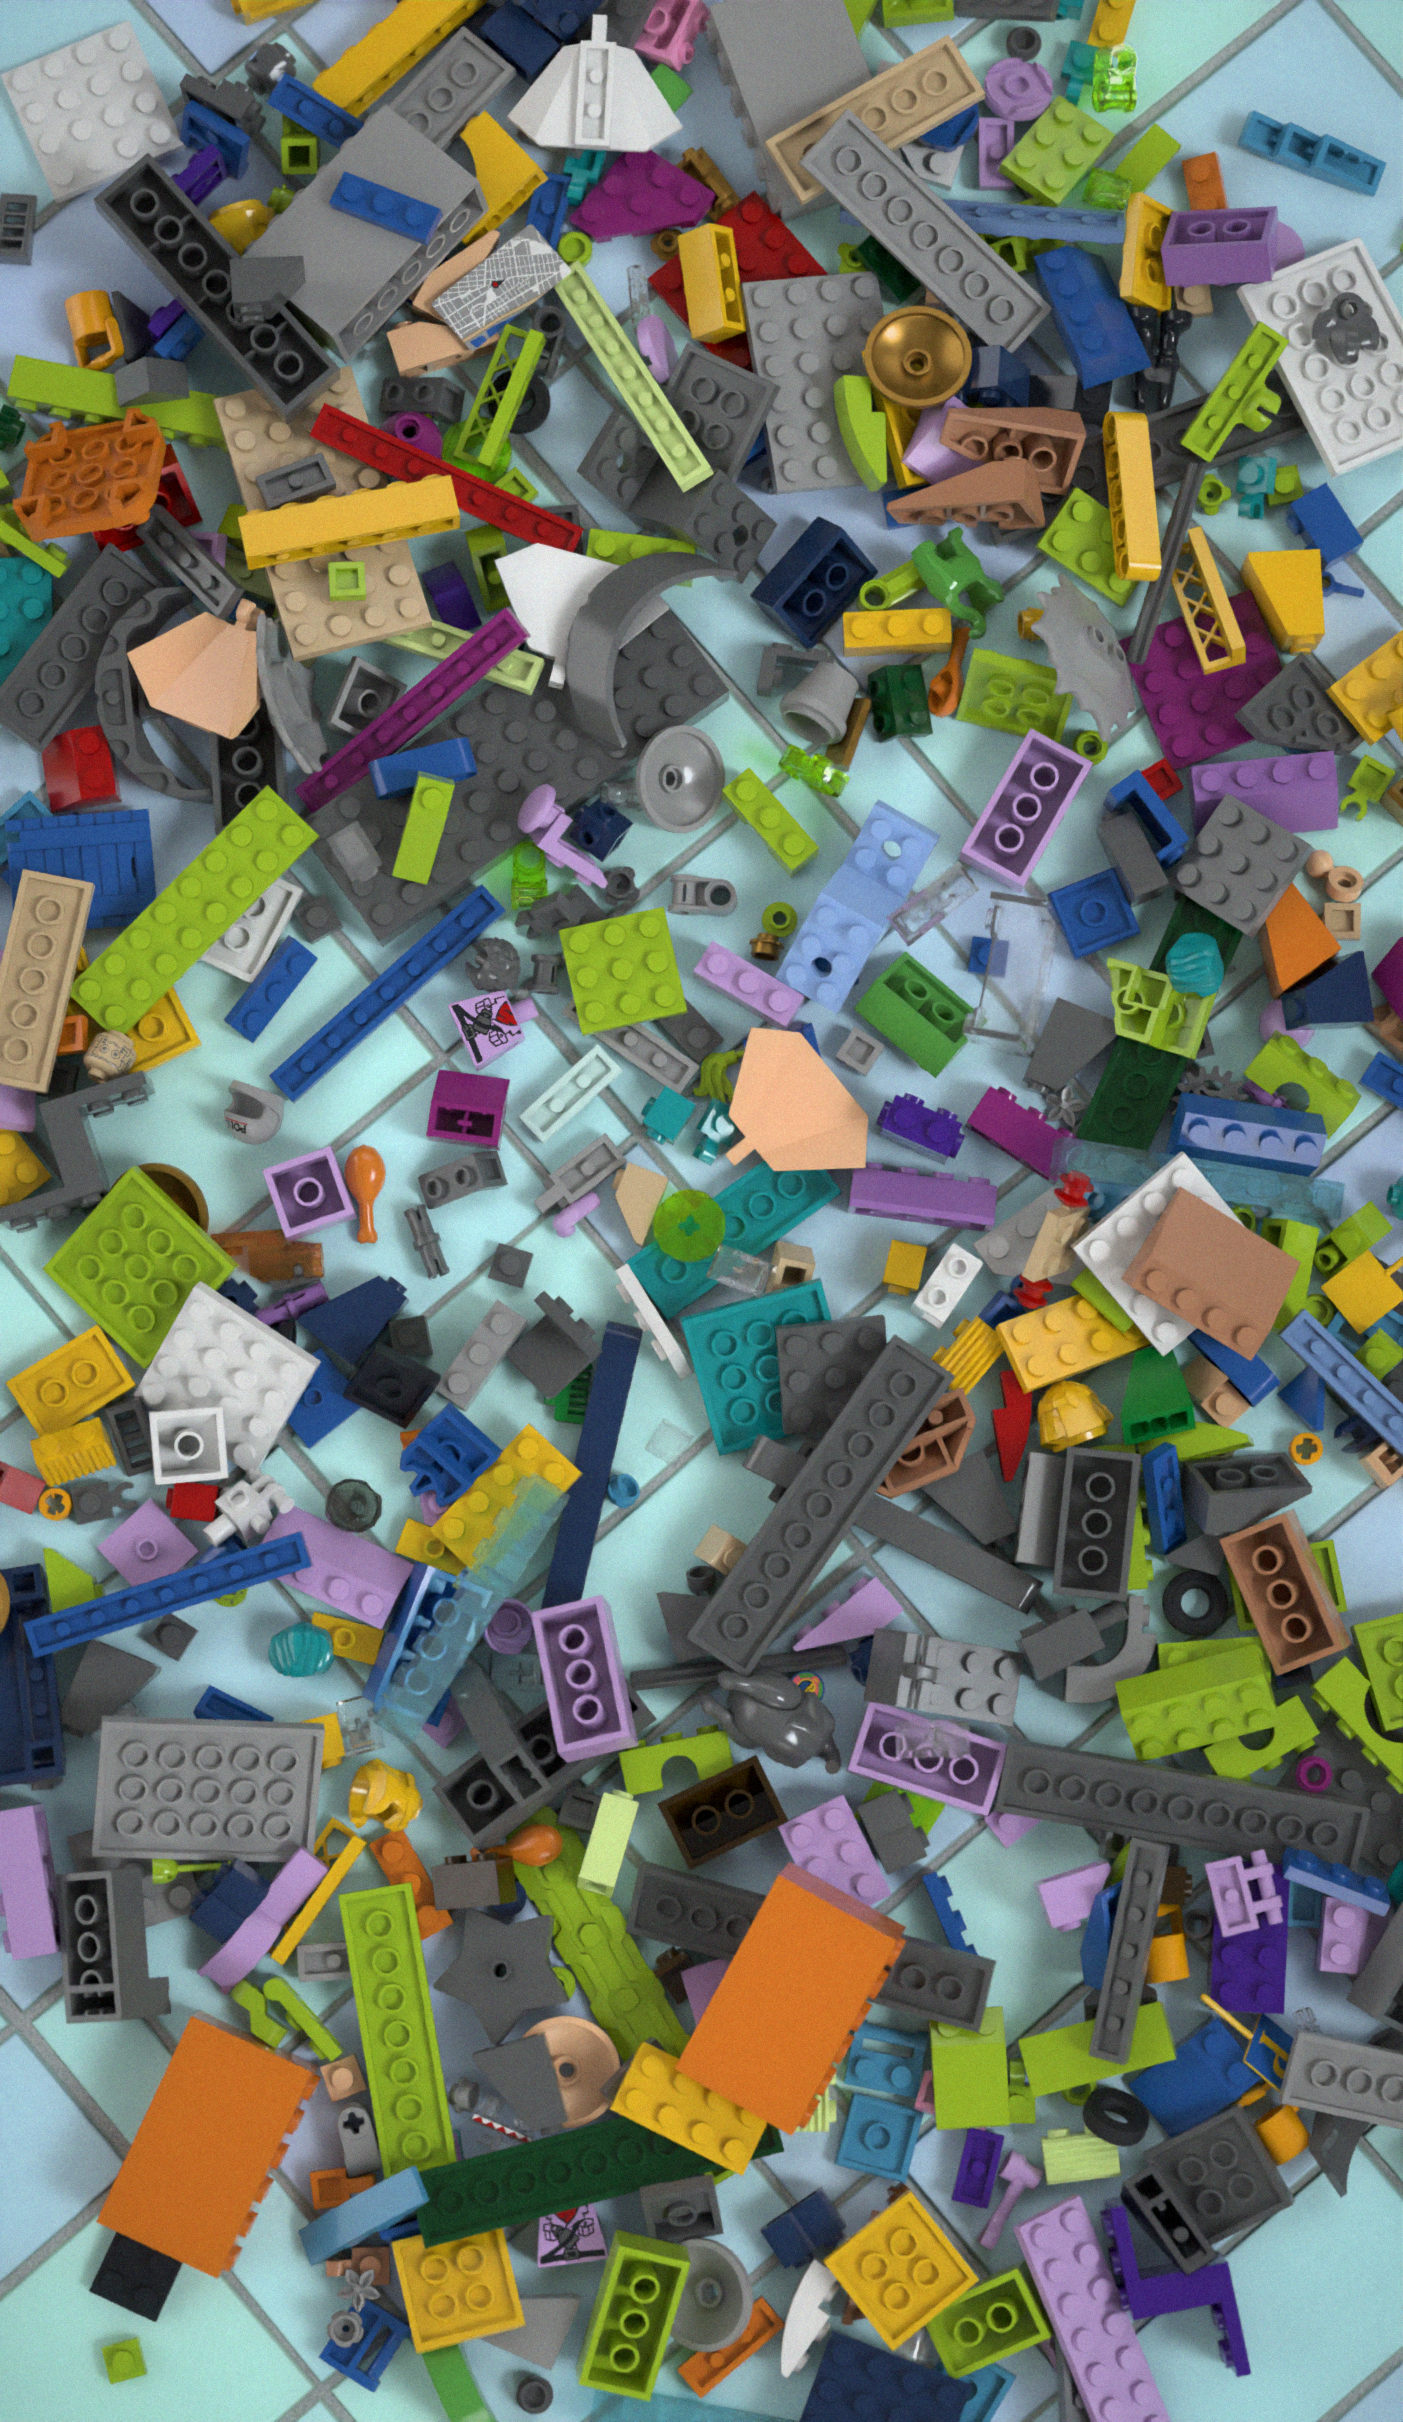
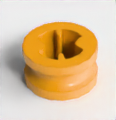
M1300 1433L1289 1443V1455L1299 1465L1314 1464L1322 1456V1442L1319 1437L1312 1433ZM1303 1439L1310 1440L1309 1445H1315V1452L1309 1454L1308 1459L1301 1458L1302 1453L1297 1454L1296 1446L1303 1444Z
M51 1488L45 1491L39 1500L41 1514L47 1519L54 1521L66 1519L72 1513L74 1507L71 1495L59 1488ZM56 1494H60L63 1497L61 1503L65 1506V1509L62 1513L56 1510V1515H53L49 1512L51 1506L47 1501L51 1496L56 1499Z

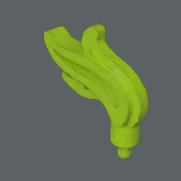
M733 1049L725 1053H710L705 1057L701 1066V1083L698 1088L693 1089L694 1094L698 1097H705L710 1094L711 1099L714 1097L725 1104V1094H727L728 1101L731 1102L734 1090L725 1073L728 1066L739 1063L738 1059L743 1057L745 1050L735 1052Z

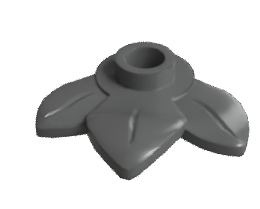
M1345 292L1336 296L1331 303L1330 309L1319 313L1312 326V339H1329L1332 352L1339 364H1345L1355 357L1361 346L1367 350L1375 351L1379 345L1380 333L1376 320L1365 313L1363 300L1352 292ZM1346 304H1350L1353 307L1351 317L1345 313Z

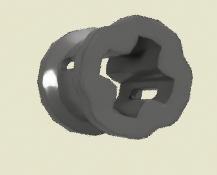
M542 954L531 955L534 967L532 984L528 985V991L537 994L559 995V988L557 987L559 965L563 964V958Z

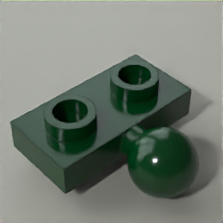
M871 234L852 251L865 269L871 271L878 278L880 287L896 306L902 304L922 285Z

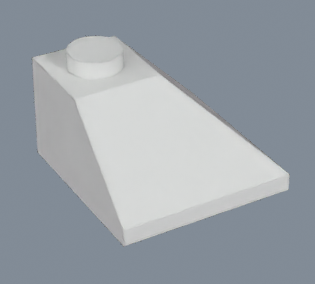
M222 1405L149 1412L155 1485L228 1478Z

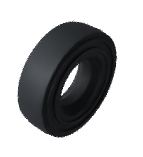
M510 370L502 373L493 381L497 393L506 390L512 375ZM533 373L526 390L533 399L532 406L526 413L516 415L509 433L526 434L532 432L543 424L549 414L551 405L549 390L544 381L535 373ZM489 388L487 397L493 395L491 388ZM496 400L487 404L492 420H494L499 408Z
M1195 1570L1186 1571L1174 1577L1167 1585L1162 1598L1163 1612L1167 1621L1177 1631L1190 1636H1201L1214 1631L1222 1624L1228 1611V1595L1223 1584L1215 1576ZM1190 1589H1200L1209 1598L1208 1611L1201 1617H1190L1182 1609V1597Z
M1114 2088L1094 2090L1087 2098L1082 2112L1085 2125L1094 2135L1108 2143L1119 2146H1132L1140 2142L1148 2129L1150 2120L1147 2109L1138 2099ZM1104 2111L1117 2113L1128 2123L1116 2121Z

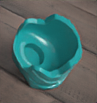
M1205 933L1183 934L1166 955V972L1173 989L1177 992H1196L1201 997H1206L1216 993L1220 988L1224 976V965L1216 940Z
M300 1621L290 1625L275 1634L269 1643L268 1656L270 1663L283 1676L307 1677L324 1674L329 1671L335 1660L333 1642L329 1632L309 1622Z

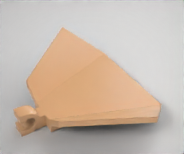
M242 598L236 610L237 621L235 625L208 612H204L128 652L129 660L150 706L209 733L213 732L228 739L237 737L260 708L261 683L256 661L255 629L257 617L266 612L257 608L256 604L252 601Z
M750 1027L728 1116L745 1137L725 1153L729 1161L735 1166L755 1149L773 1171L865 1168L868 1115L800 1032Z

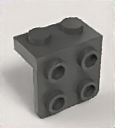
M543 1291L534 1301L545 1313V1316L507 1352V1358L546 1398L553 1399L603 1351L592 1339L596 1332L582 1318L576 1322L570 1316L574 1312L573 1309L560 1296L553 1300Z

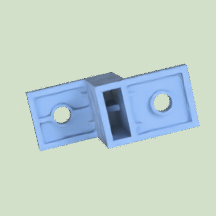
M878 799L844 863L820 892L775 979L837 1014L870 954L895 921L941 835ZM893 841L897 843L901 849V855H889L884 849V842ZM822 957L827 959L831 964L832 970L830 972L818 970L815 965V958Z

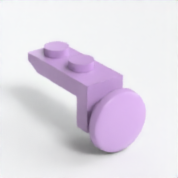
M548 784L538 786L529 794L519 811L518 827L524 833H529L535 844L547 852L545 857L559 868H563L566 864L575 870L573 875L587 886L595 883L604 889L608 882L594 860L560 838L572 822V819L564 813L565 809L554 802L556 796L555 788Z

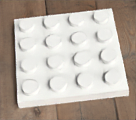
M129 20L0 75L57 204L119 178L147 153L155 161H159L186 149L184 143L179 140V131Z
M1182 1151L1070 1246L1163 1357L1197 1327L1121 1280L1125 1271L1180 1186L1243 1225Z
M200 1281L194 1286L133 1396H140L142 1402L155 1411L222 1405L227 1459L246 1472L249 1469L256 1471L263 1463L321 1361Z

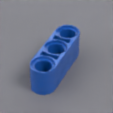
M466 737L382 757L368 763L377 800H388L412 794L418 771L454 779V782L469 779L478 774L470 740Z
M1198 1328L1187 1336V1339L1209 1362L1227 1375V1381L1251 1407H1256L1280 1384L1276 1375L1257 1354L1250 1361Z

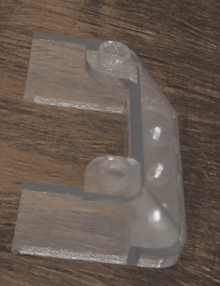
M991 891L990 899L994 904V909L989 908L987 911L985 929L990 930L992 944L979 1007H975L973 1013H967L962 1033L971 1043L1015 1056L1032 1058L1058 938L1059 919L1048 900Z

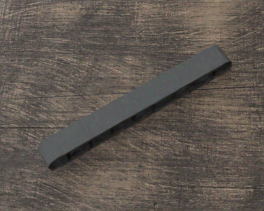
M758 1434L742 1467L787 1489L807 1461V1458ZM876 1494L872 1496L853 1524L1026 1615L1030 1612L1044 1584L1041 1580Z

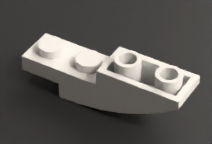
M846 2233L836 2249L847 2241L851 2235ZM815 2255L809 2261L798 2281L784 2322L785 2327H783L781 2341V2374L786 2378L789 2377L792 2371L797 2374L801 2371L810 2357L806 2350L813 2340L819 2343L831 2326L827 2322L830 2317L829 2311L822 2307L820 2303L822 2300L829 2303L840 2287V2284L836 2282L837 2279L824 2262Z

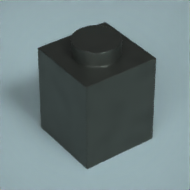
M424 1315L388 1322L392 1345L395 1351L408 1358L433 1354L428 1322Z

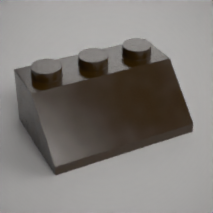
M757 1755L657 1804L689 1870L788 1822Z

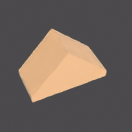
M1385 1440L1358 1460L1380 1489L1389 1487L1403 1475V1457Z

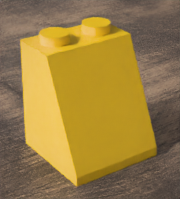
M1320 549L1248 552L1240 569V577L1247 590H1251L1261 617L1279 651H1289L1291 656H1298L1301 652L1304 655L1311 654V650H1316L1325 634Z

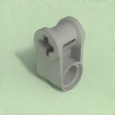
M684 874L671 875L670 882L674 886L672 904L668 906L669 913L686 916L708 915L722 917L731 914L736 909L738 903L737 894L734 886L729 881ZM685 889H687V891H686V900L684 901V893H685ZM718 890L727 891L731 895L729 902L722 906L715 905L711 902L714 892Z
M359 2102L346 2104L340 2111L337 2127L350 2178L383 2169L378 2136L376 2135L368 2107ZM355 2112L357 2118H364L360 2122L359 2129H354L352 2124H345L349 2118V2113Z

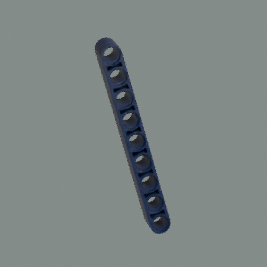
M612 1321L607 1322L601 1346L603 1352L599 1355L574 1466L583 1474L568 1489L541 1610L582 1599L608 1479L612 1469L643 1331L639 1327Z

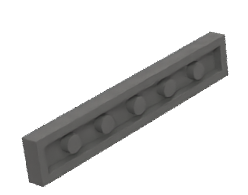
M578 884L565 895L582 913L579 924L572 927L610 919ZM685 998L688 1013L656 1021L691 1059L699 1065L705 1057L724 1042V1039Z
M1137 1836L1131 1837L1089 2056L1121 2065L1128 2064L1171 1845Z

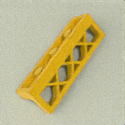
M1198 526L1188 529L1187 542L1183 543L1179 556L1190 553L1193 564L1188 572L1175 567L1171 585L1204 675L1246 663V645L1202 527ZM1178 578H1181V579H1183V581H1182V583H1181V584H1180V582H1179V579H1178ZM1189 582L1203 588L1204 594L1199 602L1185 597L1183 592ZM1189 607L1194 609L1192 614L1190 612ZM1200 612L1214 618L1215 624L1210 632L1196 627L1195 620ZM1217 631H1219L1221 637L1216 635ZM1200 637L1203 638V639H1205V641H1204L1203 644H1202V641H1201ZM1212 642L1224 647L1228 656L1209 662L1206 651Z
M335 1817L331 1818L314 1843L313 1852L316 1855L323 1846L324 1856L318 1858L321 1861L325 1860V1863L330 1867V1871L323 1881L318 1884L317 1890L312 1897L308 1896L306 1906L301 1913L293 1914L290 1918H297L290 1929L288 1922L284 1925L285 1936L277 1948L271 1945L267 1951L272 1954L270 1957L281 1965L287 1962L369 1843L368 1840ZM336 1828L351 1838L342 1853L329 1855L326 1839L333 1829ZM338 1858L331 1868L330 1859Z

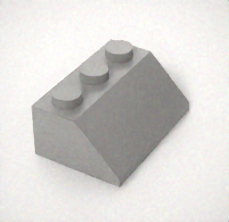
M1030 1452L1026 1455L1017 1520L1018 1531H1016L1012 1563L1055 1569L1066 1458Z

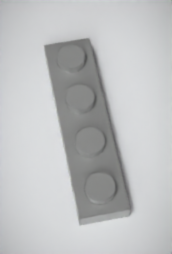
M573 997L562 1014L580 1026ZM641 1024L591 1034L661 1085L669 1087L680 1095L700 1068L695 1062Z

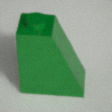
M1154 1347L1135 1351L1120 1414L1125 1446L1196 1429L1193 1403L1173 1349L1164 1357Z

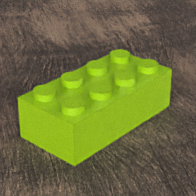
M1257 1644L1115 1682L1120 1712L1137 1760L1140 1762L1281 1725L1274 1694Z
M621 2230L615 2231L575 2366L578 2385L650 2402L691 2265L686 2246Z

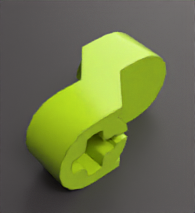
M243 1978L235 1985L229 1995L250 2011L251 2032L267 2044L277 2048L289 2029L268 2013L267 1998L263 1990L248 1979Z

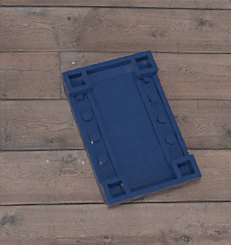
M40 1563L0 1570L7 1584L10 1596L9 1617L0 1634V1787L66 1776L67 1762L55 1654L52 1652L34 1658L23 1625L27 1621L50 1614L48 1591L43 1567Z

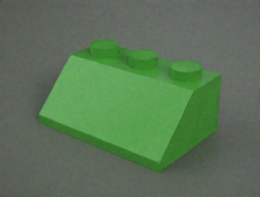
M906 951L873 982L854 1007V1010L862 1015L869 1024L876 1027L896 1047L903 1050L934 1078H937L987 1021Z

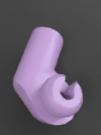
M589 1191L556 1214L552 1226L556 1229L557 1235L562 1238L573 1235L576 1229L574 1224L600 1206L599 1197L594 1192Z

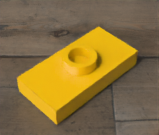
M407 1518L394 1552L463 1578L467 1565L430 1531V1526Z
M314 1612L311 1623L329 1632L333 1642L334 1655L374 1665L381 1648L385 1630Z

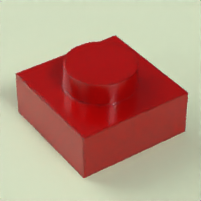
M1166 757L1141 772L1162 802L1184 789L1183 784Z

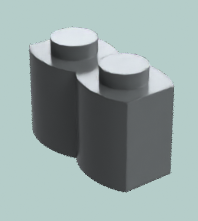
M894 1788L855 1807L887 1875L927 1857L924 1848L930 1846V1843L922 1826L915 1828L909 1817L915 1811L906 1792L899 1795L897 1789Z

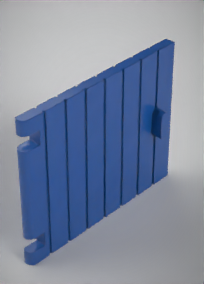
M149 809L4 821L5 832L19 831L20 842L7 843L13 910L23 869L93 883L95 890L86 929L129 926L157 898Z

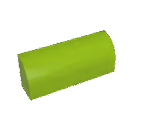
M1157 2001L1139 2006L1129 2061L1125 2065L1089 2056L1096 2019L1018 2040L1033 2098L1177 2059L1164 2003Z

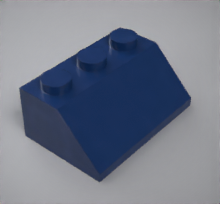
M818 516L749 596L770 620L805 649L814 648L843 612L858 597L862 586L872 580L879 571L842 527Z

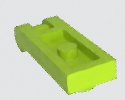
M275 1976L264 1984L263 1992L266 1998L272 2001L279 2000L288 2011L284 2015L287 2021L297 2032L303 2029L312 2040L308 2044L321 2060L327 2057L332 2062L346 2050L286 1979Z

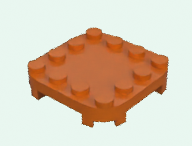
M127 408L125 420L66 430L62 420L48 424L51 431L40 437L35 443L30 440L27 441L23 451L29 460L21 498L13 499V509L31 541L40 542L45 539L74 536L99 530L103 531L130 523L139 525L149 519V509L153 506L157 497L166 450L165 437L156 418L142 414L140 408Z

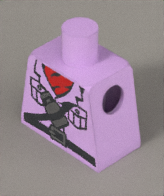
M504 990L448 1005L477 1072L524 1042L526 1039L520 1024L539 1016L531 997L510 1005Z
M595 2203L539 2218L538 2268L608 2258L609 2249Z

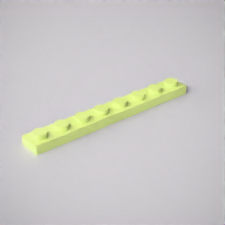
M579 260L568 266L571 269V273L553 288L684 493L714 473Z

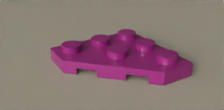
M652 150L646 153L623 151L571 215L569 221L573 227L595 242L604 243L612 241L614 237L626 235L639 237L661 233L660 229L681 226V229L696 227L717 201V197L714 192Z

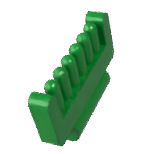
M590 1363L585 1369H592V1364ZM582 1371L576 1377L589 1379L591 1373ZM573 1379L553 1399H548L544 1396L543 1405L555 1406V1421L573 1424L584 1423L585 1418L583 1416L568 1413L585 1414L586 1409L584 1407L570 1406L569 1404L584 1406L587 1404V1400L585 1398L571 1397L570 1395L586 1397L589 1392L586 1389L572 1388L571 1386L587 1388L590 1386L589 1381Z

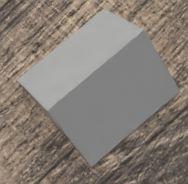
M352 656L326 721L330 731L352 740L405 694L408 685L358 656Z

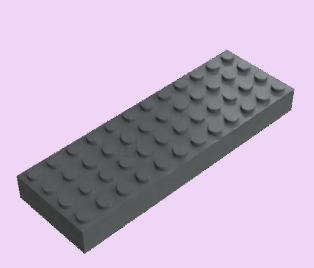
M670 610L666 611L618 651L614 669L613 693L618 721L628 743L624 750L611 752L582 731L575 717L577 713L566 680H564L562 690L548 686L555 660L544 658L545 655L538 653L535 656L543 658L545 666L532 695L496 683L399 752L402 753L466 737L470 740L478 774L474 777L454 782L455 787L427 885L392 876L412 794L388 800H377L369 773L304 820L320 836L310 848L382 947L532 841L529 833H524L518 827L517 819L524 801L538 786L543 784L553 786L556 791L554 802L565 809L564 813L569 815L635 768L645 745L657 732L674 725L693 726L729 700V689Z

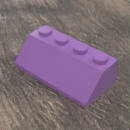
M1334 751L1191 766L1187 773L1194 839H1196L1226 793L1293 834L1338 828V781Z
M866 1162L865 1168H853L847 1213L990 1232L994 1226L997 1186L989 1185L990 1179L969 1177L968 1182L954 1180V1174L933 1172L932 1177L918 1175V1169L897 1167V1172L883 1171V1165Z

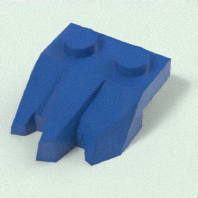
M449 1402L404 1449L401 1454L399 1469L404 1472L414 1471L418 1474L409 1486L414 1497L428 1490H435L437 1493L435 1501L441 1508L461 1497L473 1485L475 1480L500 1457L503 1451Z

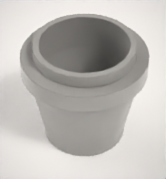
M819 662L794 691L787 692L779 704L783 721L793 732L812 743L819 745L839 743L847 731L846 721L856 692L859 689L858 682L843 668L833 663Z

